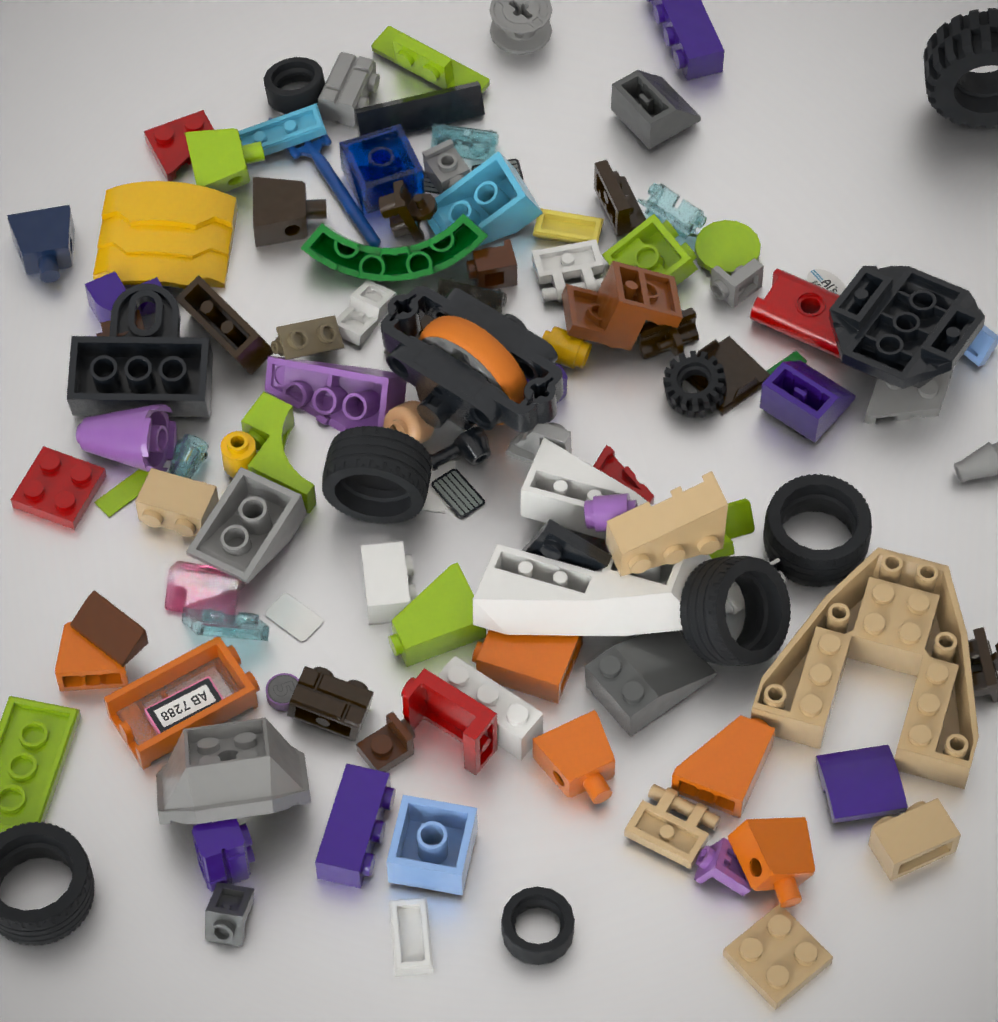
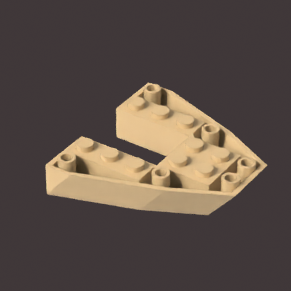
M878 547L824 597L762 676L752 706L751 718L761 719L769 726L774 727L775 737L820 749L847 658L913 675L917 679L894 759L897 769L904 773L965 789L979 734L968 635L949 566Z

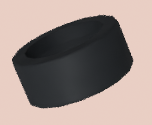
M304 57L288 58L275 63L267 70L263 78L268 104L274 110L283 114L316 103L318 105V98L325 85L322 67L316 61ZM292 82H310L306 86L301 87L299 89H281L283 86Z
M537 886L521 890L513 895L504 906L501 919L504 945L514 957L524 963L541 965L554 962L562 957L572 944L575 923L572 907L563 895L553 889ZM527 909H548L558 916L561 925L560 932L556 938L546 943L536 944L527 942L516 933L515 923L517 917Z

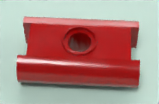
M777 268L773 272L772 288L764 299L756 298L751 309L750 319L840 358L829 320V309L840 295Z

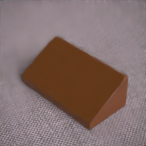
M95 590L87 597L70 623L74 630L122 667L148 644L146 630Z

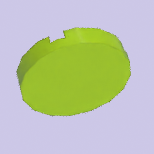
M722 220L712 222L702 228L696 237L694 253L698 257L696 259L698 265L702 269L704 267L706 270H709L710 275L711 269L718 265L731 276L738 266H744L754 258L759 261L761 244L758 235L749 226L738 221Z

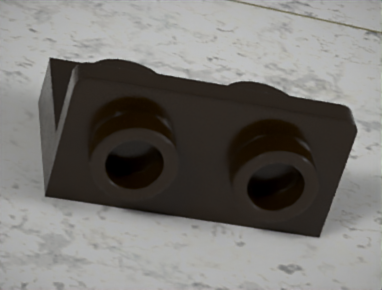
M607 160L596 162L594 166V190L616 235L620 236L630 233L643 223L646 218L626 178L619 176L617 171H612Z

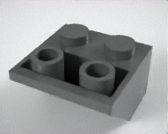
M636 70L612 84L611 110L649 150L701 121V116L663 77Z

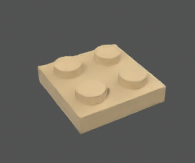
M780 904L723 950V956L775 1010L832 964L833 956L785 908L780 907Z

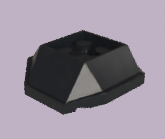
M862 266L829 309V320L842 363L902 389L910 386L921 388L934 377L951 371L981 331L985 322V315L978 308L970 291L910 266H889L884 268Z

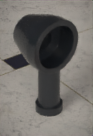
M479 426L468 429L460 434L453 444L434 454L430 453L432 471L437 470L439 466L460 455L472 465H478L487 460L491 455L485 430Z

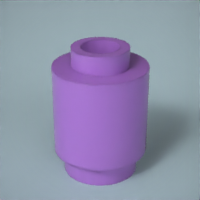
M629 493L594 496L593 500H585L584 516L587 529H595L596 532H606L607 521L637 507V500H631Z

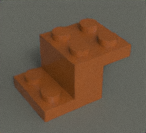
M616 261L611 262L598 292L566 284L562 292L567 335L583 339V341L589 340L605 344L614 349L621 348L631 351L646 320L657 325H668L678 328L683 318L674 276Z

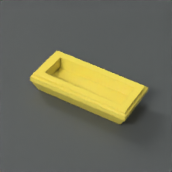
M540 208L543 214L536 219L533 236L571 244L595 239L597 243L599 242L604 219Z

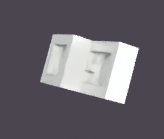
M366 280L351 294L349 307L336 318L341 337L360 346L388 311V303L396 296V292L371 280Z

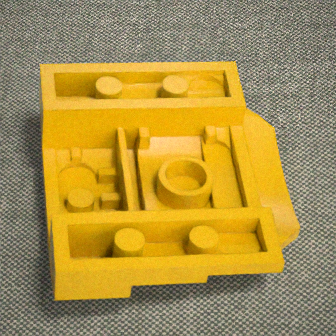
M171 181L135 182L106 190L93 280L115 271L123 285H139L157 277L162 286L185 289L199 275L210 287L225 288L238 213L236 197L204 186Z

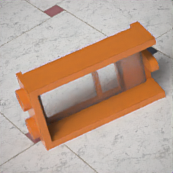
M220 636L209 640L104 697L110 720L143 770L151 766V762L174 750L183 729L222 724L250 708L255 709L258 707L256 692L260 688L255 677L250 671L244 673L240 667L241 659L236 649L232 645L227 647ZM209 676L223 699L157 735L145 716L144 709Z

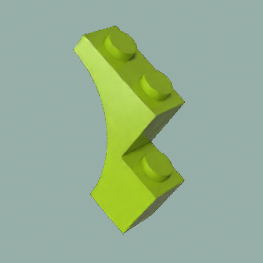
M263 392L241 420L242 431L254 438L256 450H259L248 464V470L301 494L306 513L309 514L316 505L315 485L303 478L292 467L285 455V445L288 436L295 426L293 406Z

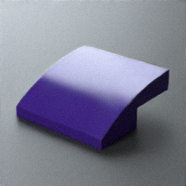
M889 745L823 754L815 757L822 791L827 796L832 823L904 813L908 809L901 778Z

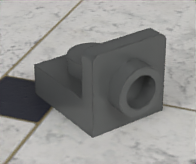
M217 882L205 910V939L207 941L235 946L243 944L245 922L254 902V888Z

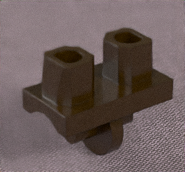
M403 180L393 182L394 193L379 197V207L384 219L389 218L390 227L395 237L411 233L415 242L425 240V235L420 228V222L431 220L436 213L438 204L435 198L427 193L415 194L412 197Z
M692 307L681 310L683 318L678 328L668 325H657L648 320L645 321L638 335L640 355L644 360L669 350L674 356H678L684 353L683 345L699 340L696 328V312Z
M981 627L974 629L975 638L968 640L971 665L981 663L983 670L972 672L974 697L990 694L993 702L998 701V643L995 645L997 652L992 653L985 629Z

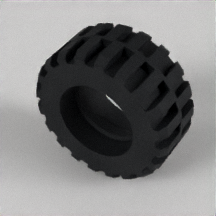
M988 8V11L979 12V9L969 11L968 15L962 16L959 14L953 17L949 24L945 22L936 30L937 34L934 33L928 40L923 55L926 94L928 95L929 103L936 109V112L945 119L949 117L952 123L959 126L963 123L968 128L977 129V126H985L986 129H990L998 125V70L986 73L970 71L982 66H998V9Z

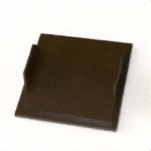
M730 336L719 343L715 339L697 352V357H700L702 351L708 353L709 359L713 355L717 358L718 364L721 363L723 366L727 394L723 396L724 402L721 406L716 403V409L722 415L761 390L762 383L770 376ZM696 375L685 379L698 392L704 390L708 385V380L703 376Z

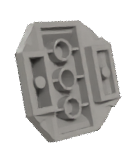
M266 717L183 729L167 764L156 774L157 807L160 824H171L172 822L202 824L272 814L287 810L293 805L301 806L311 803L304 753L291 746Z

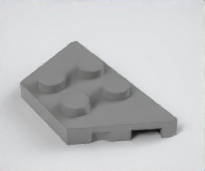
M953 369L934 377L921 388L910 386L902 389L877 378L865 414L864 423L872 424L876 422V418L895 416L896 421L907 420L915 416L922 418L939 416Z

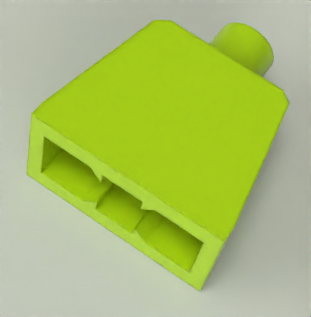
M230 128L185 133L196 185L212 188L224 193L250 182L247 164L266 160L261 141L242 145L238 129Z

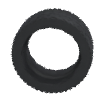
M357 426L346 429L334 437L327 452L322 476L323 495L335 509L358 520L378 524L408 521L416 517L422 511L431 478V456L426 447L419 443L418 440L391 428Z
M808 474L788 481V483L783 484L775 492L766 511L763 540L767 558H769L770 562L779 558L780 561L773 565L774 568L778 571L780 570L788 580L790 579L794 583L811 587H828L836 583L839 584L864 561L868 552L872 533L869 505L866 503L863 495L853 485L835 476ZM804 512H823L835 516L844 523L852 537L844 545L833 549L813 550L799 545L790 538L783 528V524L792 516Z
M724 556L704 561L690 573L691 575L688 576L681 594L680 623L687 643L698 657H701L706 662L723 666H749L763 663L779 651L786 639L790 626L791 604L784 579L773 565L756 557ZM734 581L740 587L745 601L744 625L736 641L729 631L725 610L728 591Z
M45 822L22 823L0 833V886L4 877L15 866L30 859L50 858L61 861L72 872V880L68 890L56 902L41 909L20 910L6 905L0 899V934L5 936L6 939L12 940V942L28 946L51 944V942H57L59 939L70 935L86 919L94 898V876L84 848L70 832L57 825L46 824Z

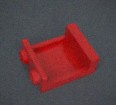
M425 668L416 679L412 677L407 681L401 692L404 719L411 725L413 730L422 720H426L463 743L464 769L477 775L498 749L497 713Z

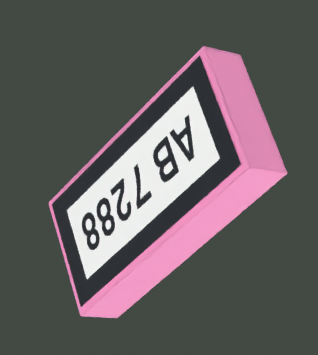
M208 676L145 708L144 712L158 735L221 701L223 697Z

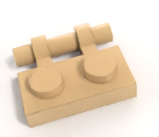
M653 784L648 797L658 802V804L654 806L642 800L627 824L624 836L691 870L697 856L709 839V833L699 827L704 825L715 830L721 817L710 812L709 807L700 802L694 804L680 797L679 792L670 787L664 789ZM674 810L688 817V819L684 821L669 812Z

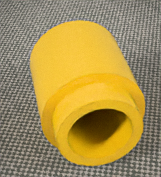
M556 326L553 327L551 332L545 331L542 338L550 343L557 352L558 358L555 361L556 363L572 369L575 366L584 368L592 348V343L567 335V330Z
M235 431L227 434L221 441L220 448L225 472L234 478L240 467L248 470V464L257 454L254 438L246 432Z

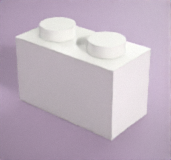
M403 541L361 545L369 625L391 623V620L417 597L416 585L408 584V576L414 575L412 554L405 555Z

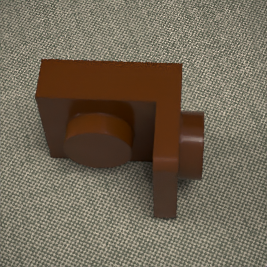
M393 711L386 715L387 725L356 744L357 752L371 769L387 772L414 755L413 739L416 737L414 730L405 719L400 721Z

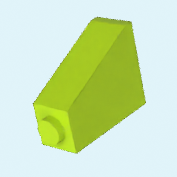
M458 562L450 565L391 620L393 635L388 636L389 644L395 656L401 655L406 667L486 637L485 628L473 625L474 594Z

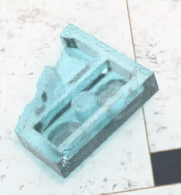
M183 607L181 621L197 635L268 641L269 626L259 619L257 614L239 612L238 615H231L219 610Z

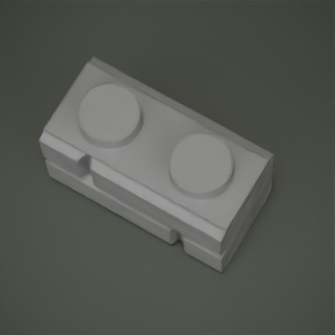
M345 52L339 53L318 98V108L323 120L338 121L340 124L351 127L356 125L354 109L369 106L370 92L376 93L379 86L380 75L376 74V62L373 59L361 56L357 58L355 55Z

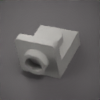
M754 258L746 265L738 266L731 276L716 265L711 269L710 288L718 299L726 301L734 308L762 287L764 265Z

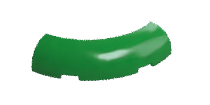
M462 214L447 229L424 242L404 247L379 248L348 239L328 224L322 223L303 244L301 249L318 262L346 275L374 281H404L428 276L450 267L474 251L488 237V234L467 215Z

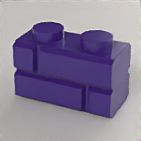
M230 819L193 826L191 831L196 855L207 889L213 892L217 882L236 884L250 878L249 864L256 862L251 847L253 845L246 823L239 825L237 819Z

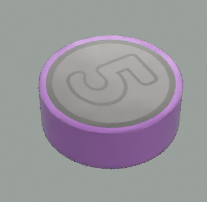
M288 673L273 676L266 685V698L269 705L278 711H288L290 699L299 679Z

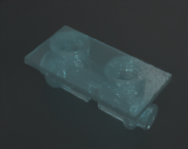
M433 123L431 148L451 139L455 149L462 158L486 161L495 154L499 134L493 130L488 131Z
M653 183L650 186L648 194L651 196L648 200L638 199L637 202L646 207L645 213L648 216L655 214L661 222L663 219L665 221L668 220L679 236L687 239L688 236L697 237L699 232L696 231V228H702L707 220V217L704 216V211L687 200L683 199L678 209L675 208L680 196L662 183L659 185Z

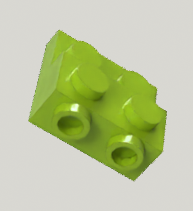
M655 214L602 254L609 265H611L612 261L674 276L676 286L698 270L693 262L698 258L686 242L680 245L675 239L679 234L670 222L666 220L661 223Z

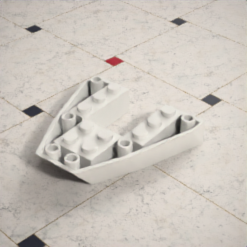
M543 438L521 488L520 516L544 523L551 519L566 529L606 540V532H596L595 529H587L584 516L585 500H593L594 496L629 493L630 499L637 500L638 506L648 501L632 489L548 439ZM497 544L473 597V625L506 635L631 636L682 630V625L680 623L679 610L684 584L688 580V576L691 575L690 573L699 564L712 558L709 555H698L683 559L676 564H665L650 568L643 573H632L620 577L612 557L608 566L603 568L600 573Z

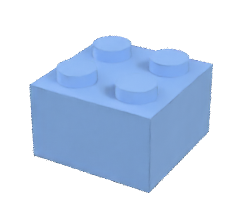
M403 795L386 862L388 882L463 896L478 830L477 808Z

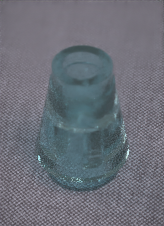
M184 434L182 439L177 440L168 473L191 479L207 459L209 445L197 436Z

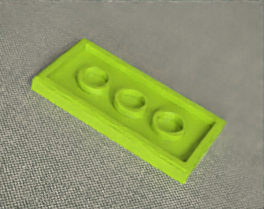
M9 696L0 721V833L22 823L45 822L81 718L80 709Z

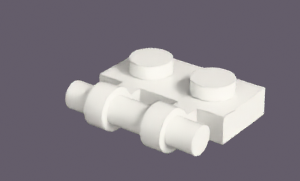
M596 239L532 251V262L539 285L553 284L552 288L541 290L543 302L556 300L557 303H562V292L566 286L564 280L581 277L583 282L569 285L598 292L604 278L595 279L594 275L604 273V263Z

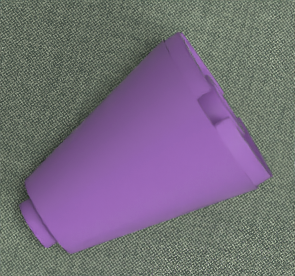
M154 404L86 417L76 429V440L83 451L149 472L151 468L166 472L168 468L163 467L166 460H173L175 455L177 426L176 421H169L167 412L173 413L170 407L165 404Z

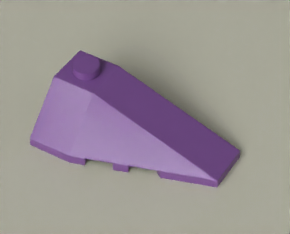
M268 356L265 391L296 409L301 408L316 417V420L320 423L330 425L340 432L357 426L383 427L384 417L388 411L405 402L407 381L400 378L394 372L300 359L285 360V357Z

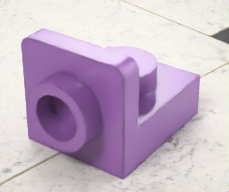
M722 838L711 846H705L700 851L696 859L698 868L694 878L695 881L702 884L713 877L741 896L752 890L729 840Z

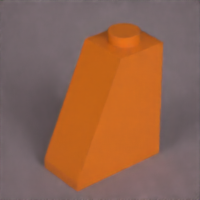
M488 630L484 642H477L472 662L476 663V670L501 686L559 704L582 648L583 636L506 635Z
M740 715L675 768L672 775L671 788L678 791L679 795L741 818L772 749L775 728L769 726L761 719H750Z

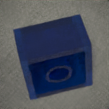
M401 124L339 143L341 169L364 215L380 210L379 197L394 193L393 182L403 180L412 197L415 194L425 193L424 170Z

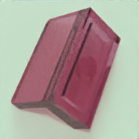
M177 561L169 568L165 609L232 621L236 617L238 593L245 587V582L208 565Z

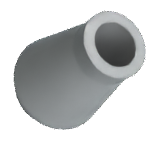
M988 442L963 460L954 463L955 472L961 483L998 475V442L994 444Z

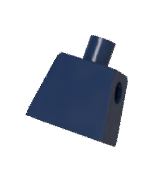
M70 205L7 215L12 239L27 274L39 273L40 279L46 283L57 281L60 278L59 269L70 268L73 265L75 229Z

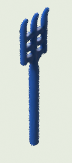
M326 134L313 142L311 140L303 143L304 146L295 148V146L287 148L293 159H298L300 156L313 159L315 166L367 244L371 247H379L381 244L380 238L327 159L321 154L322 147L329 146L332 143L329 136Z

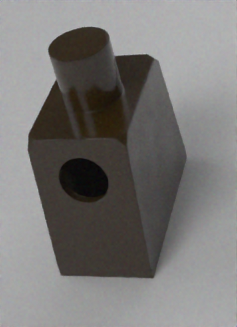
M253 177V230L256 247L305 239L308 236L309 219H327L326 199L307 200L306 183L303 181Z

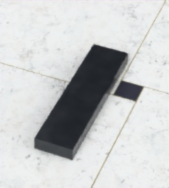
M478 81L354 109L361 143L485 115L481 85Z

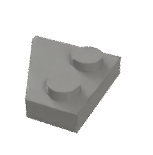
M554 422L537 424L532 430L525 433L522 432L511 440L505 453L532 464L543 438H546L572 454L571 431Z

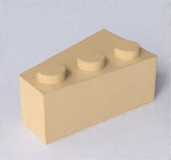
M712 471L702 476L704 482L682 491L681 486L670 491L671 498L652 507L648 501L607 521L605 543L612 555L620 577L632 573H643L650 568L665 564H676L683 559L698 555H709L723 549L728 503Z

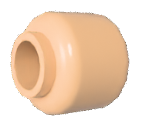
M407 401L395 406L384 417V428H391L408 434L421 444L429 440L434 433V427L427 424L419 415L417 406L421 402Z

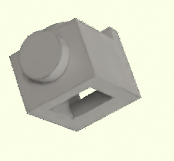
M451 139L422 152L424 171L440 194L470 173V168L455 149Z

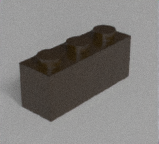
M199 275L175 298L250 375L268 359V356L273 354L271 346Z

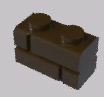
M305 666L290 699L287 716L356 741L370 709L374 692L368 690V687L358 680H349L347 682L334 677L333 673L326 668L315 667L312 669Z

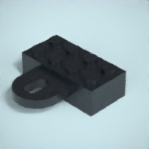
M155 284L132 286L122 292L113 304L109 336H71L67 402L73 416H95L154 404H165L173 412H167L168 417H210L213 352L209 338L180 337L181 316L176 299L168 290ZM144 302H152L156 305L154 325L147 330H141L136 327L137 309ZM129 331L126 335L118 337V333Z

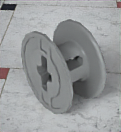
M550 0L491 1L489 9L492 19L490 35L492 41L500 49L508 53L528 54L543 48L550 40L552 33L549 21L552 14Z

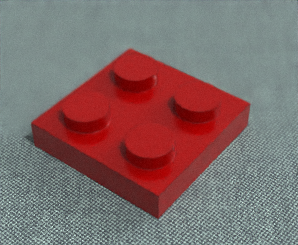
M43 446L10 499L12 507L75 530L107 476L106 470L103 467Z

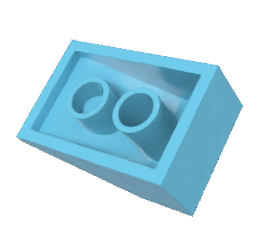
M498 151L436 197L437 211L432 219L427 220L436 236L452 225L462 214H465L488 234V237L479 245L482 246L517 233L543 214L517 170Z

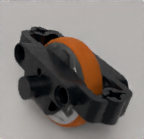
M418 286L408 294L397 295L389 301L387 307L388 315L381 322L383 346L390 353L386 357V362L396 375L416 387L417 395L421 402L417 406V411L427 424L439 429L449 420L464 430H468L476 424L482 429L489 431L496 425L505 424L515 431L525 433L532 430L537 424L548 423L555 418L557 402L563 396L562 370L554 364L558 358L557 352L550 343L529 331L516 316L512 314L503 315L459 288H453L444 297L429 287ZM424 315H429L434 320L423 329L419 339L415 336L421 330L420 320Z

